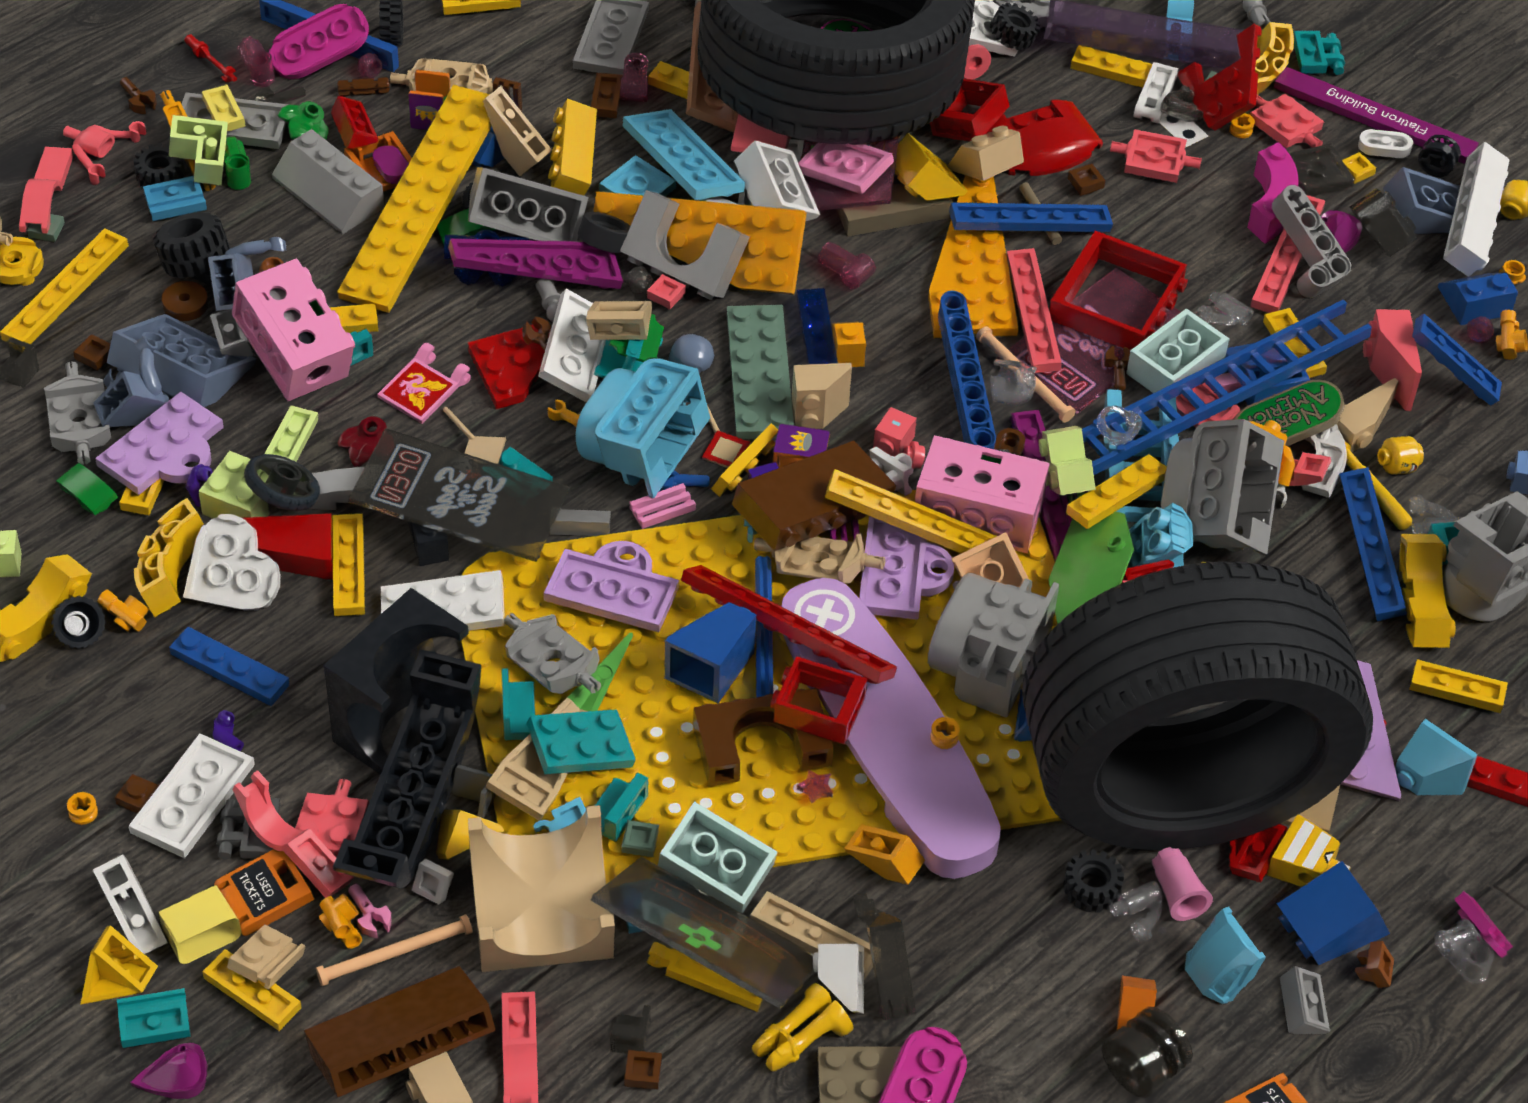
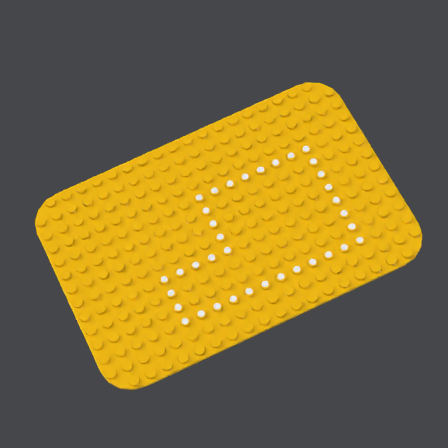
M912 490L906 496L900 492L894 493L915 502L916 490ZM742 515L523 546L522 549L519 547L489 552L468 566L462 573V575L501 570L505 617L513 613L521 621L527 622L528 620L554 614L557 625L590 651L594 647L598 649V665L629 633L633 632L631 642L598 711L618 710L636 759L634 765L630 768L568 772L555 801H553L541 819L554 820L551 813L552 810L578 797L581 798L585 808L587 806H595L614 778L630 783L637 773L648 777V797L631 821L659 825L654 857L622 853L625 830L616 842L602 836L607 894L619 893V887L675 877L658 866L659 856L694 801L777 851L773 867L850 855L844 848L861 824L898 833L885 815V800L865 774L847 744L832 741L834 747L832 767L801 771L794 744L786 733L770 726L749 728L735 739L740 759V781L708 786L693 728L694 707L718 703L664 679L665 640L674 632L723 605L716 603L715 598L707 594L693 591L690 585L682 582L683 570L702 565L755 593V559L758 556H768L771 558L772 602L781 607L783 597L790 589L799 584L814 580L813 578L777 573L775 557H772V552L754 550L756 538H763L759 534H755L753 542H748L747 533L749 526H744V517ZM868 515L858 520L864 552L869 521ZM1038 518L1028 554L1016 551L1029 580H1032L1033 587L1031 592L1046 597L1050 590L1048 579L1055 561L1040 518ZM851 522L846 523L848 542H853ZM839 527L835 529L836 540H841ZM828 531L820 533L816 537L829 539ZM615 541H629L642 546L652 559V573L679 580V589L660 632L544 601V591L564 549L594 556L599 548ZM936 544L944 548L951 555L952 558L961 554L951 549H948L944 546ZM623 554L620 556V558L623 560H631L634 558V556L631 554ZM955 566L952 582L946 590L933 596H921L918 620L874 615L912 665L943 715L954 719L960 727L958 740L991 801L1001 830L1060 821L1061 819L1055 814L1045 796L1032 740L1022 742L1014 740L1020 693L1006 718L960 700L954 691L956 677L935 670L928 664V651L936 625L961 580ZM939 567L931 569L934 573L942 574L946 572L944 569ZM862 571L857 574L851 583H845L858 598L860 596ZM1055 614L1052 629L1057 625ZM506 624L500 627L470 630L469 634L461 640L465 660L481 664V678L475 714L487 773L491 774L495 772L502 760L523 741L504 740L502 669H508L509 682L534 681L535 715L551 714L577 688L575 686L563 694L552 693L509 659L506 654L505 645L514 633V630ZM774 631L773 694L775 690H781L784 670L787 666L792 667L794 662L784 635ZM756 633L754 654L719 703L731 702L736 699L756 698ZM552 658V659H549L548 661H555V662H557V661H559L560 659H558V658ZM800 683L799 686H798V688H797V690H798V689H805V690H807V689H810V688H808L806 685ZM821 702L824 715L829 716L828 712L826 711L824 705ZM495 796L493 805L497 824L502 825L504 829L502 833L510 835H536L550 832L547 829L535 832L533 825L539 820L500 796Z

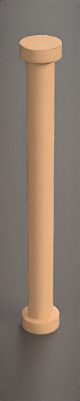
M988 326L981 328L976 335V339L980 343H985L1044 399L1059 414V419L1062 422L1070 421L1075 415V409L1072 406H1066L992 335L993 331Z
M467 915L459 917V921L326 968L323 965L316 967L321 986L328 985L329 980L462 933L469 935L473 933L470 920Z

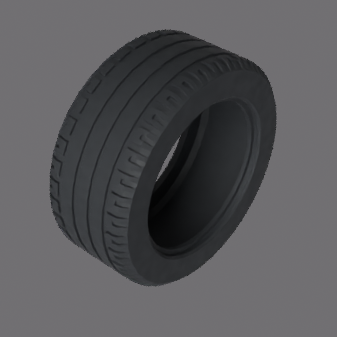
M701 0L698 38L699 65L703 77L711 87V90L726 105L746 119L773 132L796 139L830 144H863L888 140L905 135L929 124L943 114L954 102L964 79L975 0ZM803 15H833L868 22L883 29L862 32L832 31L800 24L787 18Z
M1218 561L1164 569L1137 577L1097 595L1068 614L1042 640L1027 664L1022 684V697L1043 789L1051 808L1063 822H1066L1068 826L1076 831L1104 843L1125 848L1163 850L1168 847L1173 849L1203 847L1249 836L1276 826L1304 812L1334 791L1359 763L1368 748L1373 732V711L1343 614L1333 598L1318 584L1301 575L1269 565L1249 562ZM1225 701L1213 707L1199 710L1196 712L1167 717L1180 711H1184L1201 705Z

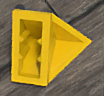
M444 809L440 821L436 850L439 859H450L469 849L468 818H477L478 816L462 810ZM481 818L484 825L496 832H504L502 825Z
M111 925L107 926L90 953L80 1005L142 993L158 965Z

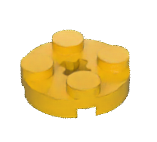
M13 237L12 244L10 243V246L0 245V283L20 284L22 286L31 285L35 281L34 277L41 272L44 265L42 251L36 247V243L31 239ZM15 259H19L18 262L11 263Z

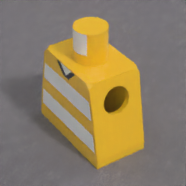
M1297 815L1274 852L1267 875L1303 887L1340 862L1336 860L1340 842L1303 816Z

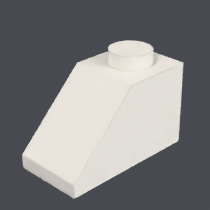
M818 944V952H815L813 955L814 972H818V978L851 1012L864 1014V947L859 944Z

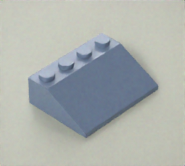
M167 314L114 331L107 363L116 367L118 371H127L141 375L139 370V355L141 352L136 349L134 344L143 336L147 338V341L154 340L158 343V347L152 352L154 354V367L163 393L169 397H174L179 392H182L203 407L216 403L256 363V358L252 356L222 355L217 339Z

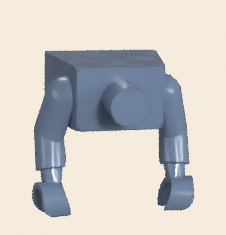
M272 237L267 242H264V240L245 242L227 250L225 255L208 257L216 311L232 309L236 282L253 276L252 263L248 255L262 254L268 250L287 251L285 240L279 237Z
M143 336L134 344L136 349L141 352L139 355L141 375L119 370L114 380L111 375V369L106 374L103 382L107 389L93 402L103 427L105 425H109V427L137 426L169 401V397L162 393V386L154 367V354L152 352L158 347L156 341H147V338Z

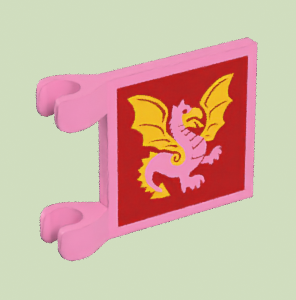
M424 343L416 356L377 394L378 398L421 424L459 387L471 380V375L467 373L470 368L462 363L455 368L450 378L428 366V364H431L436 359L435 353L432 352L435 348L429 343Z

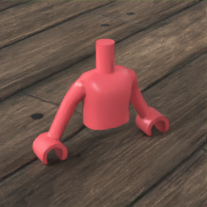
M140 121L132 122L129 125V131L109 130L98 125L89 126L83 131L70 126H66L63 130L64 136L74 140L72 145L73 151L88 170L90 183L93 185L100 183L98 176L105 177L106 174L103 165L93 164L87 154L102 158L112 149L115 138H131L136 143L140 141V134L146 135L145 125Z

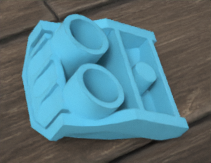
M1171 503L1164 509L1155 507L1150 514L1144 515L1129 529L1134 547L1130 559V568L1168 559L1173 560L1193 546L1192 521L1181 506Z
M1226 907L1214 917L1211 925L1201 935L1193 949L1186 953L1185 970L1204 996L1224 1004L1233 1001L1240 990L1255 977L1266 956L1263 952H1259L1236 921L1230 907Z

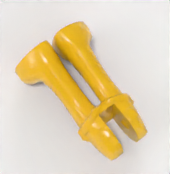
M817 983L811 984L804 992L805 998L780 1022L771 1024L752 1045V1051L758 1057H763L774 1050L766 1060V1066L772 1072L799 1060V1055L826 1032L832 1030L835 1034L842 1037L853 1031V1024L848 1014L838 1001L834 1000L832 1002L830 994L823 986ZM816 1013L820 1014L795 1036L789 1035L809 1017Z

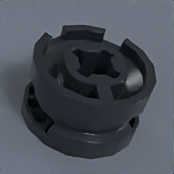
M1434 135L1425 142L1424 147L1419 153L1418 162L1420 167L1429 175L1445 177L1453 171L1455 164L1460 159L1461 150L1457 142L1445 135Z

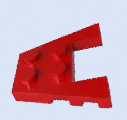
M1256 24L1251 25L1236 35L1241 59L1206 81H1204L1201 64L1196 62L1191 63L1177 74L1207 126L1215 131L1256 106L1258 73L1255 72L1256 60L1260 58V48L1257 47V40L1262 34L1261 27Z

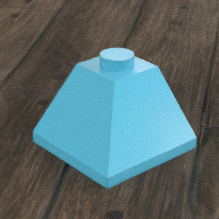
M1425 719L1397 760L1395 770L1398 783L1416 795H1462L1466 789L1478 754Z

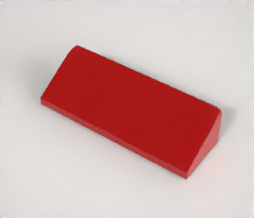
M337 96L331 110V115L345 147L353 149L377 143V134L362 102Z

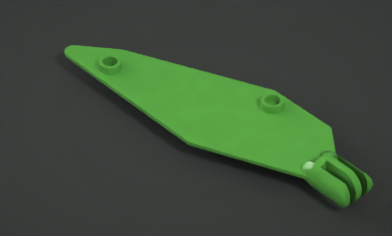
M1084 491V492H1078V493H1077L1078 498H1079L1080 496L1084 495V494H1085V491ZM1068 494L1069 502L1071 503L1075 498L1073 494ZM1115 511L1089 529H1086L1072 518L1048 579L1050 588L1053 582L1059 584L1055 608L1057 625L1068 614L1088 600L1122 583L1134 551L1124 513Z

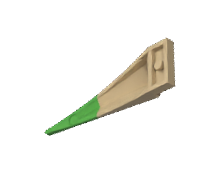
M633 632L629 633L591 675L601 683L599 691L591 693L586 687L581 685L551 714L598 711L631 642ZM529 734L502 760L488 780L485 788L540 821L553 801H555L568 773L544 774L531 734Z

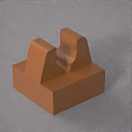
M1383 941L1370 942L1369 949L1357 954L1360 963L1366 966L1355 968V972L1360 980L1374 982L1378 988L1390 987L1394 958Z

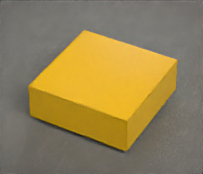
M1360 152L1338 163V169L1354 184L1375 175L1376 167Z

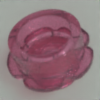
M367 53L358 61V71L362 77L374 78L382 69V62L376 54Z
M1476 317L1467 324V335L1472 341L1486 343L1494 335L1493 324L1486 317Z

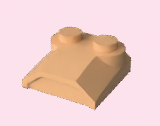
M1006 532L951 558L960 578L967 573H974L1005 585H1014L1019 588L1024 579H1029Z

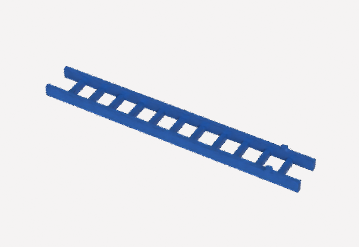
M1341 300L1103 419L1097 418L1093 420V424L1082 429L1083 441L1087 442L1100 456V458L1092 461L1093 474L1096 475L1369 338L1372 327L1366 324L1344 335L1329 321L1345 313L1347 302ZM1319 325L1334 339V341L1322 347L1307 333V331ZM1298 337L1312 352L1298 358L1284 343ZM1273 348L1289 362L1276 370L1261 356V354ZM1252 360L1266 375L1251 381L1238 366ZM1227 371L1242 385V387L1230 393L1215 379V377ZM1206 383L1219 398L1205 404L1192 389ZM1183 394L1196 410L1181 416L1167 401ZM1158 406L1172 422L1157 428L1144 412ZM1135 418L1148 434L1133 440L1120 424ZM1111 430L1123 444L1117 446L1116 450L1109 452L1096 436Z

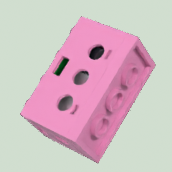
M297 258L236 282L232 316L287 401L348 377L353 349L355 348L354 339L349 332H345L341 326L338 314L334 310L331 311L326 303L323 291L316 288L312 282L309 270L306 267H302Z
M934 435L916 487L915 502L996 536L1006 532L1015 551L1028 554L1044 502L1050 463Z

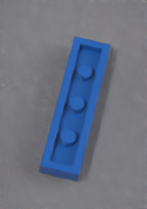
M1422 314L1415 319L1412 337L1419 346L1428 350L1437 362L1445 365L1454 373L1459 381H1463L1471 388L1478 398L1483 399L1490 406L1499 401L1502 385L1499 379L1427 315Z
M187 627L169 647L172 656L269 706H272L290 685L288 677L190 627Z

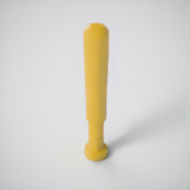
M1345 441L1347 450L1346 463L1350 469L1366 468L1350 451L1351 447ZM1370 471L1379 507L1399 530L1408 529L1412 524V517Z

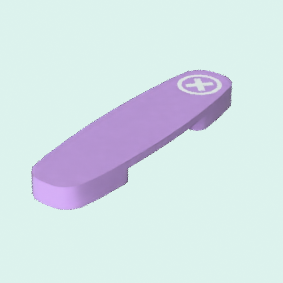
M819 578L790 589L783 597V608L897 666L894 678L879 684L867 682L865 701L846 742L865 774L885 800L884 812L888 820L899 834L910 837L925 859L924 864L926 867L941 877L952 879L966 877L991 865L997 856L1001 830L991 801L959 740L950 749H940L932 744L930 740L931 726L936 719L945 716L904 654L866 605L845 583L836 579ZM784 635L793 660L798 656L862 676L854 671L840 668L837 662L829 658L815 655L812 649L805 645L790 642L787 639L788 637ZM817 689L819 698L829 716L837 718L845 697ZM941 730V731H940V732H943L944 736H949V735H950V734H947V733H946V730Z

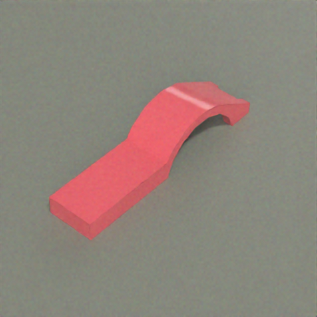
M44 148L35 177L29 179L25 186L19 222L20 232H26L28 223L42 224V233L48 234L51 225L52 196L54 191H62L73 159L72 148Z
M258 770L252 774V783L246 787H243L240 782L234 785L232 790L248 825L255 835L267 846L277 851H284L325 898L334 895L351 882L353 876L333 870L336 857L311 829H295L281 818L271 802L269 782Z
M535 991L502 993L503 1102L538 1103Z

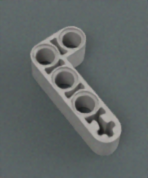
M1296 185L1287 186L1273 200L1272 210L1310 266L1297 280L1296 284L1301 295L1313 298L1337 285L1351 271V262L1305 192Z

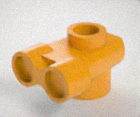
M1502 311L1500 313L1501 335H1496L1497 351L1503 353L1504 359L1512 360L1517 358V353L1528 351L1527 333L1525 329L1519 330V322L1516 321L1515 311Z
M106 589L97 600V603L111 615L117 616L114 622L127 632L131 628L139 632L147 622L144 616L150 609L132 595H129L123 603L111 591Z
M344 893L336 899L332 896L324 898L320 903L323 913L319 915L324 926L330 932L333 931L337 938H341L347 948L351 949L360 945L362 936L351 923V920L359 915L352 901Z

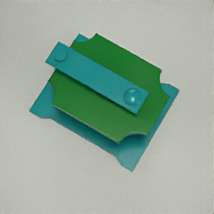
M651 314L647 339L606 340L600 364L596 367L594 375L605 378L609 372L617 368L636 372L643 362L657 358L659 347L663 342L664 326L656 321L655 315Z

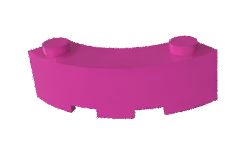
M1279 142L1258 152L1254 177L1262 185L1265 195L1252 204L1247 228L1264 244L1274 239L1284 229L1272 210L1273 200L1287 186H1298L1296 165L1291 155Z

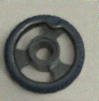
M262 454L253 457L245 468L244 478L248 487L262 500L278 508L293 511L306 510L316 503L320 495V486L313 474L289 458L273 454ZM261 469L269 475L266 482L262 481L257 474V470ZM296 492L303 496H293V494Z

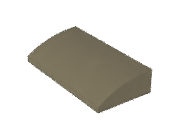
M903 183L867 189L863 194L849 192L832 195V201L847 236L951 218L949 208L953 201L951 197L928 201L920 195L915 198L904 188L905 185Z

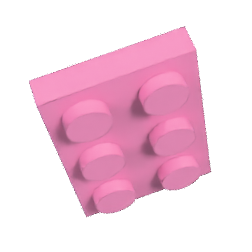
M817 143L798 164L803 175L863 194L894 162L892 153L865 144Z

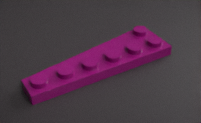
M450 239L448 246L454 267L594 285L602 289H621L623 283L615 253L597 249L585 242Z

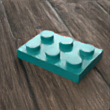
M617 709L532 715L527 721V726L544 774L633 767L636 760Z

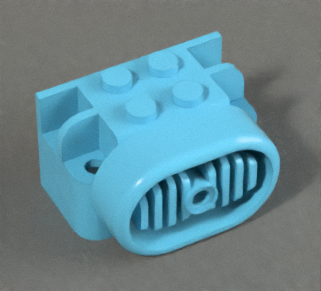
M653 358L643 362L636 372L623 368H617L609 372L588 399L578 418L576 446L580 455L587 460L604 464L611 470L621 472L625 484L634 486L643 478L649 497L655 498L710 419L698 369Z

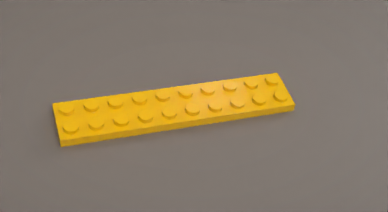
M457 85L452 86L338 289L339 299L359 305L376 304L377 310L390 313L492 127L483 100L490 94Z

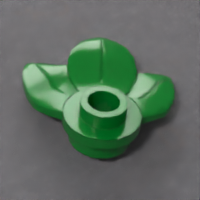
M306 101L300 105H286L280 110L278 117L289 122L288 130L291 139H296L311 129L325 140L327 139L329 130L323 121L324 111L317 103Z

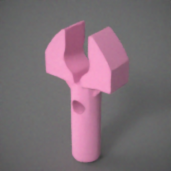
M359 884L350 886L348 892L363 914L361 918L357 919L358 928L362 934L378 938L377 930L372 924V919L383 923L384 928L389 932L392 919L388 907L385 905L381 908H375Z

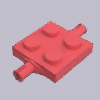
M1286 93L1272 101H1266L1257 94V109L1250 112V115L1255 120V126L1285 148L1302 142L1307 143L1316 151L1321 148L1323 141L1313 134L1322 130L1324 123L1322 119Z
M1134 129L1133 137L1128 144L1112 141L1110 152L1125 154L1126 164L1124 173L1177 183L1179 172L1184 166L1200 169L1202 158L1186 155L1187 139Z
M343 779L338 781L334 795L307 793L295 829L299 830L311 829L336 858L344 839L355 840L369 805V800L347 797L352 783L347 779L345 781Z

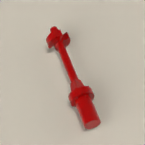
M191 34L185 37L184 42L193 49V54L198 58H207L224 74L221 78L225 82L237 81V77L233 74L236 70L232 66L224 67L211 56L208 51L209 47L205 42L198 41Z

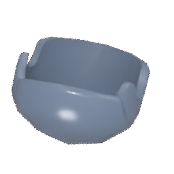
M686 334L674 342L668 360L697 368L700 374L701 371L710 368L715 355L713 347L707 339L699 335Z

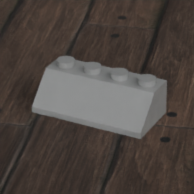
M312 129L290 142L272 173V179L342 235L384 209L383 185Z
M477 167L470 193L468 222L537 241L577 242L578 230L585 213L588 197L487 168Z

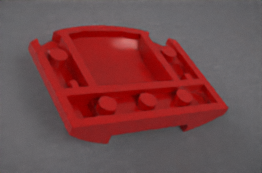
M1051 100L1049 106L1009 118L1003 114L986 133L992 132V129L998 126H1007L1008 129L1020 132L1024 162L1006 170L1009 175L1013 176L1016 174L1015 169L1030 171V176L1064 171L1088 160L1096 147L1100 149L1103 146V141L1073 102L1067 100Z

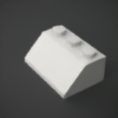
M754 141L734 160L739 171V177L745 182L747 196L753 206L803 210L807 213L806 221L815 219L820 215L793 151Z

